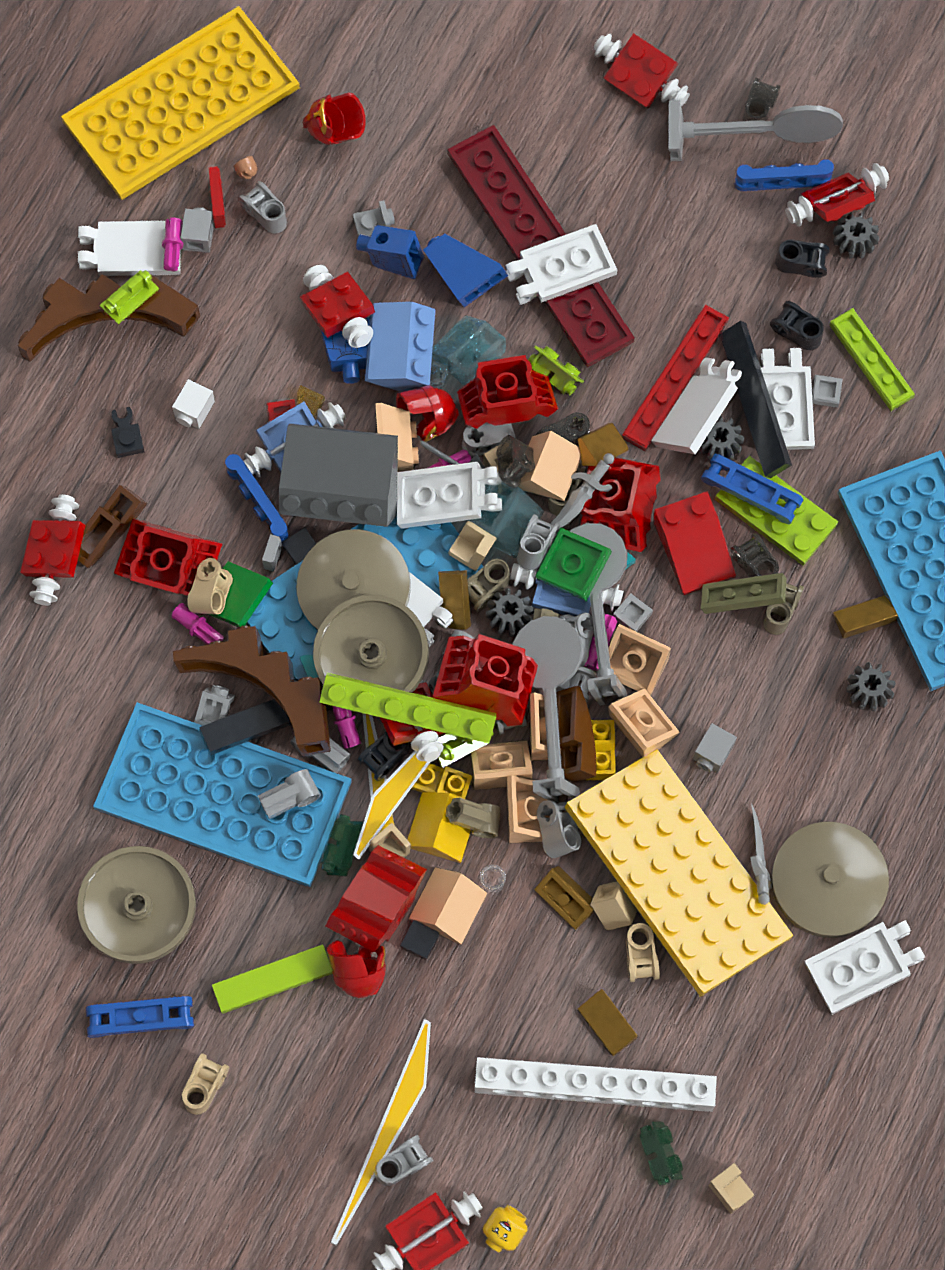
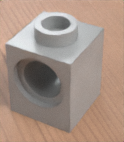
M199 207L185 209L181 232V241L184 244L183 250L210 253L214 229L212 211Z
M712 723L697 747L693 760L704 771L718 773L733 749L737 737Z

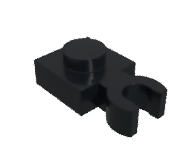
M126 407L127 416L123 419L118 418L116 410H112L113 422L118 426V428L111 429L117 458L145 452L139 424H132L134 416L130 407Z

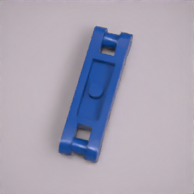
M826 159L821 160L818 165L804 166L803 164H793L789 167L769 165L758 169H752L749 165L744 164L737 169L734 185L739 191L817 187L831 180L834 165L830 160Z
M236 454L229 455L225 460L228 476L233 480L239 481L240 485L238 488L246 500L251 499L255 507L253 510L261 522L266 521L270 527L271 534L279 536L282 543L289 537L286 523L241 457Z
M713 455L710 460L711 466L709 470H705L701 476V480L704 483L716 486L775 516L782 523L791 524L795 517L793 514L795 509L799 508L803 502V498L799 494L722 455ZM721 470L728 472L726 478L719 475ZM779 498L786 502L784 507L776 504Z
M183 996L87 1006L86 1016L90 1020V1026L87 1027V1037L97 1038L106 1035L193 1028L194 1019L190 1017V1008L193 1006L192 997ZM169 1009H178L179 1018H170ZM109 1015L110 1024L102 1025L101 1016Z

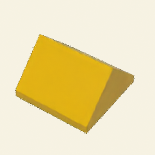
M422 792L407 839L411 844L410 849L454 862H462L471 830L450 823L449 818L446 817L447 806L450 805L453 798H458L451 793Z

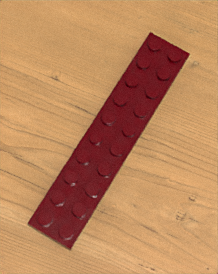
M494 125L447 149L448 156L517 261L521 260V251L567 235ZM598 282L544 301L587 368L632 344L635 340V337Z

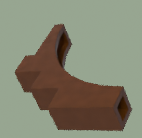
M102 274L97 281L94 280L89 284L85 295L69 283L58 278L54 284H50L44 291L43 301L46 310H42L38 314L35 325L30 331H25L19 339L18 348L21 356L31 362L47 345L63 334L84 325L113 320L100 305L121 286ZM152 276L151 281L159 287V290L126 319L156 324L185 337L200 318L198 305Z
M242 626L236 628V630L228 631L229 641L226 642L213 641L209 645L198 647L185 646L181 650L173 651V661L180 673L201 671L223 673L244 679L265 691L278 702L290 718L296 743L302 756L331 752L326 704L319 703L323 689L319 677H303L294 682L293 664L288 653L273 651L263 656L261 636L256 626Z

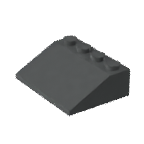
M288 424L279 484V514L388 527L397 516L398 435Z

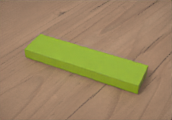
M853 308L830 321L829 326L890 411L914 398L915 393Z
M322 944L212 984L220 1010L224 1014L332 974L333 970Z

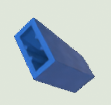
M447 234L434 237L428 242L427 247L423 249L455 297L464 307L508 276L500 263Z

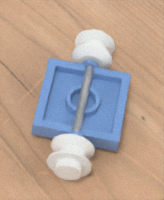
M301 402L255 430L267 450L265 451L256 446V453L250 456L244 453L246 459L243 462L252 475L256 474L258 477H260V470L263 468L271 471V460L275 462L281 472L288 424L333 428L334 425L339 424L343 427V420L346 419L342 408L338 404L334 406L329 402V409L324 412L320 408L318 409V419L315 420L306 403Z
M513 564L510 579L515 581V587L519 582L525 583L528 590L534 585V582L537 584L532 607L552 610L562 615L570 614L574 617L581 613H589L591 607L590 595L587 601H584L535 578L537 569L526 570L520 567L519 564ZM620 584L615 588L602 592L603 605H610L611 611H613L614 606L619 607L624 591L619 590Z

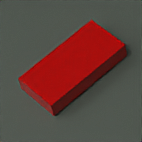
M218 166L208 167L215 228L225 227L226 221L220 168Z

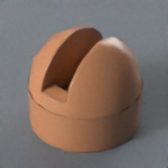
M252 156L238 161L233 166L236 173L243 179H251L257 173V165Z

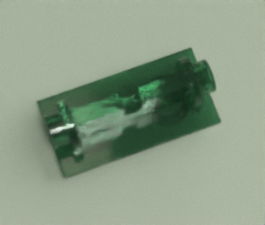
M340 814L339 819H335L330 838L337 841L336 845L332 843L327 844L323 859L321 860V864H323L322 870L327 872L326 875L347 877L352 865L353 854L362 830L363 821H350L351 818Z
M654 1121L651 1122L652 1126L647 1125L640 1128L641 1134L639 1138L645 1154L650 1155L656 1152L658 1156L648 1161L654 1181H658L659 1186H663L671 1182L669 1177L671 1180H682L681 1171H683V1165L679 1156L674 1154L671 1145L673 1137L669 1127L664 1125V1122Z

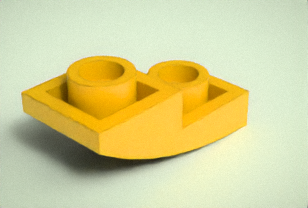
M591 720L596 749V777L586 780H606L616 774L614 720Z
M429 763L411 789L418 792L451 793L458 798L465 799L472 776L447 766L442 768Z

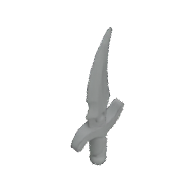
M605 454L603 460H600L590 475L579 472L571 476L573 480L583 479L584 482L578 489L572 492L561 512L550 524H559L560 528L565 526L580 513L585 502L592 498V493L595 489L601 492H607L612 489V486L609 484L601 485L599 483V480L610 467L608 464H612L614 461L612 454Z
M752 805L756 856L750 858L757 880L758 901L760 904L765 905L770 900L769 889L772 888V882L766 869L763 839L758 817Z

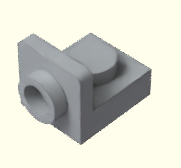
M384 200L379 201V208L353 214L358 237L360 234L371 236L377 225L391 227V225L395 224L392 209L386 208Z
M218 685L206 688L202 692L194 723L204 726L227 717L230 704L234 701L235 695L228 693L229 689Z

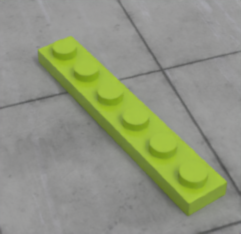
M329 672L326 673L319 702L488 744L490 743L496 720V713Z

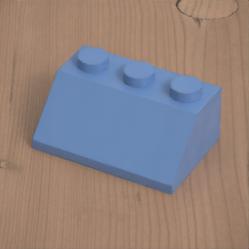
M415 302L373 303L375 313L370 315V327L373 329V336L368 343L365 381L400 392L430 385L435 309Z

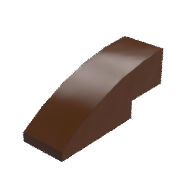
M119 485L104 507L99 506L87 522L78 561L87 568L95 564L130 527L133 518L136 519L148 503L129 488Z
M573 686L557 691L561 769H564V778L573 782H579L596 777L595 739L582 689L579 686Z

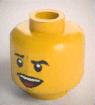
M506 1205L505 1208H495L483 1226V1232L487 1237L486 1244L497 1252H501L502 1249L507 1251L515 1250L527 1233L526 1217L510 1205Z

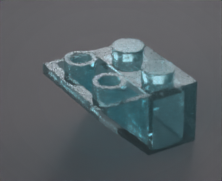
M465 315L433 346L432 358L465 386L475 378L478 369L477 363L497 360L506 352V338L486 321Z
M501 478V484L489 485L485 494L497 493V498L502 499V510H481V518L467 521L474 523L495 536L497 539L492 546L516 558L521 539L532 515L535 514L540 519L544 511L520 487Z

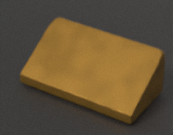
M607 423L578 439L582 466H597L600 460H603L605 454L610 453L615 458L629 450L613 423Z
M467 570L439 571L440 597L443 598L441 607L453 615L451 617L453 621L447 628L467 630L471 626Z
M886 595L833 612L843 639L896 622L898 617L895 608Z
M560 866L551 869L534 889L575 930L595 912L591 906L593 898Z
M603 989L595 993L577 1009L612 1056H615L637 1039L636 1032Z

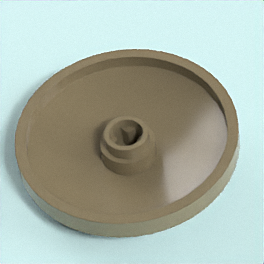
M344 530L325 537L308 552L298 572L297 597L304 615L314 628L318 630L332 610L343 602L355 597L381 595L395 599L407 606L411 593V579L407 564L401 553L386 538L366 530Z
M364 595L343 602L327 615L315 637L313 659L316 672L323 685L326 673L329 672L412 693L422 681L427 670L429 643L420 620L407 606L386 596Z
M819 822L799 829L784 842L773 863L771 882L773 895L779 909L793 925L814 936L838 938L854 934L873 921L886 900L889 875L881 851L866 834L843 823Z
M132 846L115 850L93 865L81 884L78 894L77 911L86 937L97 950L116 961L139 964L160 959L181 944L189 933L194 921L196 897L187 872L172 856L155 848Z

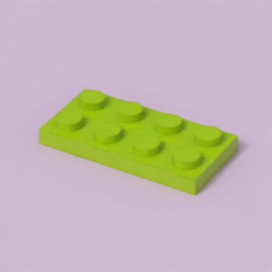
M749 455L742 466L765 477L761 464ZM777 475L772 478H765L799 494L803 498L801 506L796 508L793 513L795 517L791 524L782 523L775 516L722 489L717 493L715 500L802 566L807 563L838 524L836 519ZM779 498L776 504L784 507L786 502Z

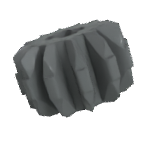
M850 212L847 215V219L841 217L838 220V226L834 227L833 230L835 236L833 243L835 246H840V254L847 251L849 252L850 259L853 258L854 254H857L862 259L865 256V252L871 254L874 251V245L878 244L879 241L877 235L879 228L878 225H872V217L865 220L863 219L862 212L858 214V217H855Z
M720 415L717 423L714 424L700 446V454L708 453V462L714 454H719L733 460L734 454L739 455L741 453L742 447L740 445L743 444L744 437L739 435L741 433L740 426L732 427V418L725 423Z
M506 588L505 596L496 592L494 594L495 600L488 601L487 607L490 610L486 611V618L492 619L490 621L491 629L499 627L498 634L500 636L505 633V630H509V635L514 637L515 629L520 631L533 620L530 615L534 613V607L528 606L530 603L529 596L521 598L520 590H517L514 595H510V589ZM505 610H508L509 612H513L515 610V615L512 616L511 613H507L505 615Z
M870 662L865 664L864 669L857 666L854 669L855 674H850L847 679L851 684L847 686L846 691L853 694L850 701L851 703L858 700L861 701L859 707L861 710L865 708L866 704H869L872 712L876 711L877 704L884 708L888 704L887 699H892L894 696V692L891 689L895 687L896 683L893 680H888L891 676V671L881 672V664H878L876 669L872 668ZM872 683V687L876 686L875 691L869 690L870 686L866 688V684Z

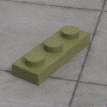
M783 573L703 584L701 609L704 614L785 603L787 578Z

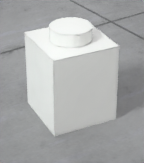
M188 379L172 406L176 421L183 426L190 427L192 425L199 429L215 402L213 391Z

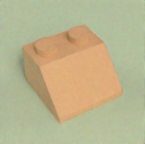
M376 403L377 432L380 434L398 435L397 472L414 470L413 464H419L418 447H412V438H417L416 421H410L409 411L383 403Z

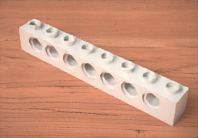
M477 1057L475 1093L712 1112L715 1107L717 1076Z

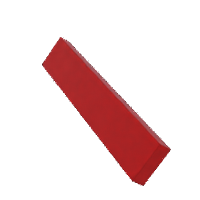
M705 304L623 432L622 438L625 441L646 452L656 432L728 323L729 317Z

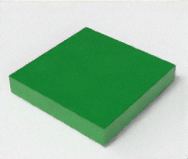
M560 528L535 578L587 601L612 551L610 548Z
M227 561L223 569L232 575L233 581L225 601V608L220 614L208 615L236 627H242L246 625L273 582L265 576Z

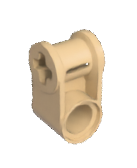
M207 558L197 568V574L187 599L189 610L192 613L220 614L225 608V601L233 578L227 570L221 569V565L216 559Z
M644 923L634 924L630 927L625 941L629 982H634L637 978L653 977L655 980L659 979V964L657 953L655 952L652 929ZM635 932L644 933L647 937V943L644 945L635 944L631 938L632 934Z
M203 1053L199 1056L182 1092V1100L188 1112L198 1115L207 1111L217 1090L220 1089L227 1076L228 1065L224 1064L221 1066L207 1059V1055ZM194 1092H200L205 1096L204 1100L198 1105L188 1102L189 1096Z

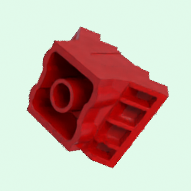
M526 355L477 363L478 369L475 378L457 391L465 424L476 429L484 423L498 426L529 421L537 414L549 417L558 410L548 376L533 371L531 363L526 359Z
M615 457L613 463L608 464L610 467L599 480L601 485L609 484L612 486V489L607 492L594 490L592 498L585 502L583 509L580 511L583 515L581 525L596 523L610 527L623 539L626 549L642 552L647 547L646 533L651 529V514L657 499L656 485L661 481L659 466ZM588 466L587 474L590 475L596 466Z
M133 518L114 574L173 593L188 595L192 589L199 564L207 558L217 560L222 543Z
M478 634L475 639L464 635L449 637L433 698L496 713V720H502L506 726L522 725L538 665L532 657L525 655L526 649Z
M377 845L371 852L367 862L360 868L347 888L337 908L331 913L325 927L375 952L384 940L387 942L390 940L415 901L416 891L427 869Z

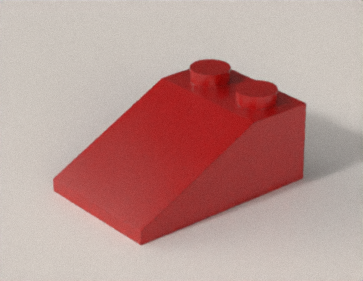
M708 491L655 509L653 523L683 596L701 590L703 584L727 581L736 577L722 528Z

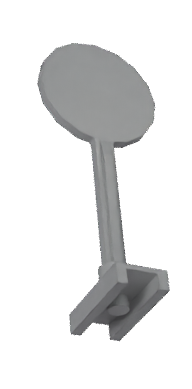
M669 100V151H671V161H682L683 138H695V136L774 131L777 136L784 140L798 143H813L833 138L841 132L843 127V119L838 112L831 108L815 105H803L783 110L774 117L773 121L759 120L694 124V122H683L680 100Z
M586 523L573 528L570 532L610 548L612 551L590 593L599 670L597 671V678L587 679L589 692L597 703L602 706L605 705L604 697L618 695L620 699L627 697L626 689L616 674L614 675V670L611 669L602 592L610 589L617 583L627 567V550L623 539L612 528L603 524Z
M543 616L526 624L517 634L513 645L526 649L525 655L532 657L537 663L538 668L532 687L543 689L549 769L547 770V779L533 781V793L556 803L558 802V795L565 794L572 799L580 795L579 787L564 779V769H561L556 688L564 685L575 675L582 661L583 646L579 633L569 622L559 617Z

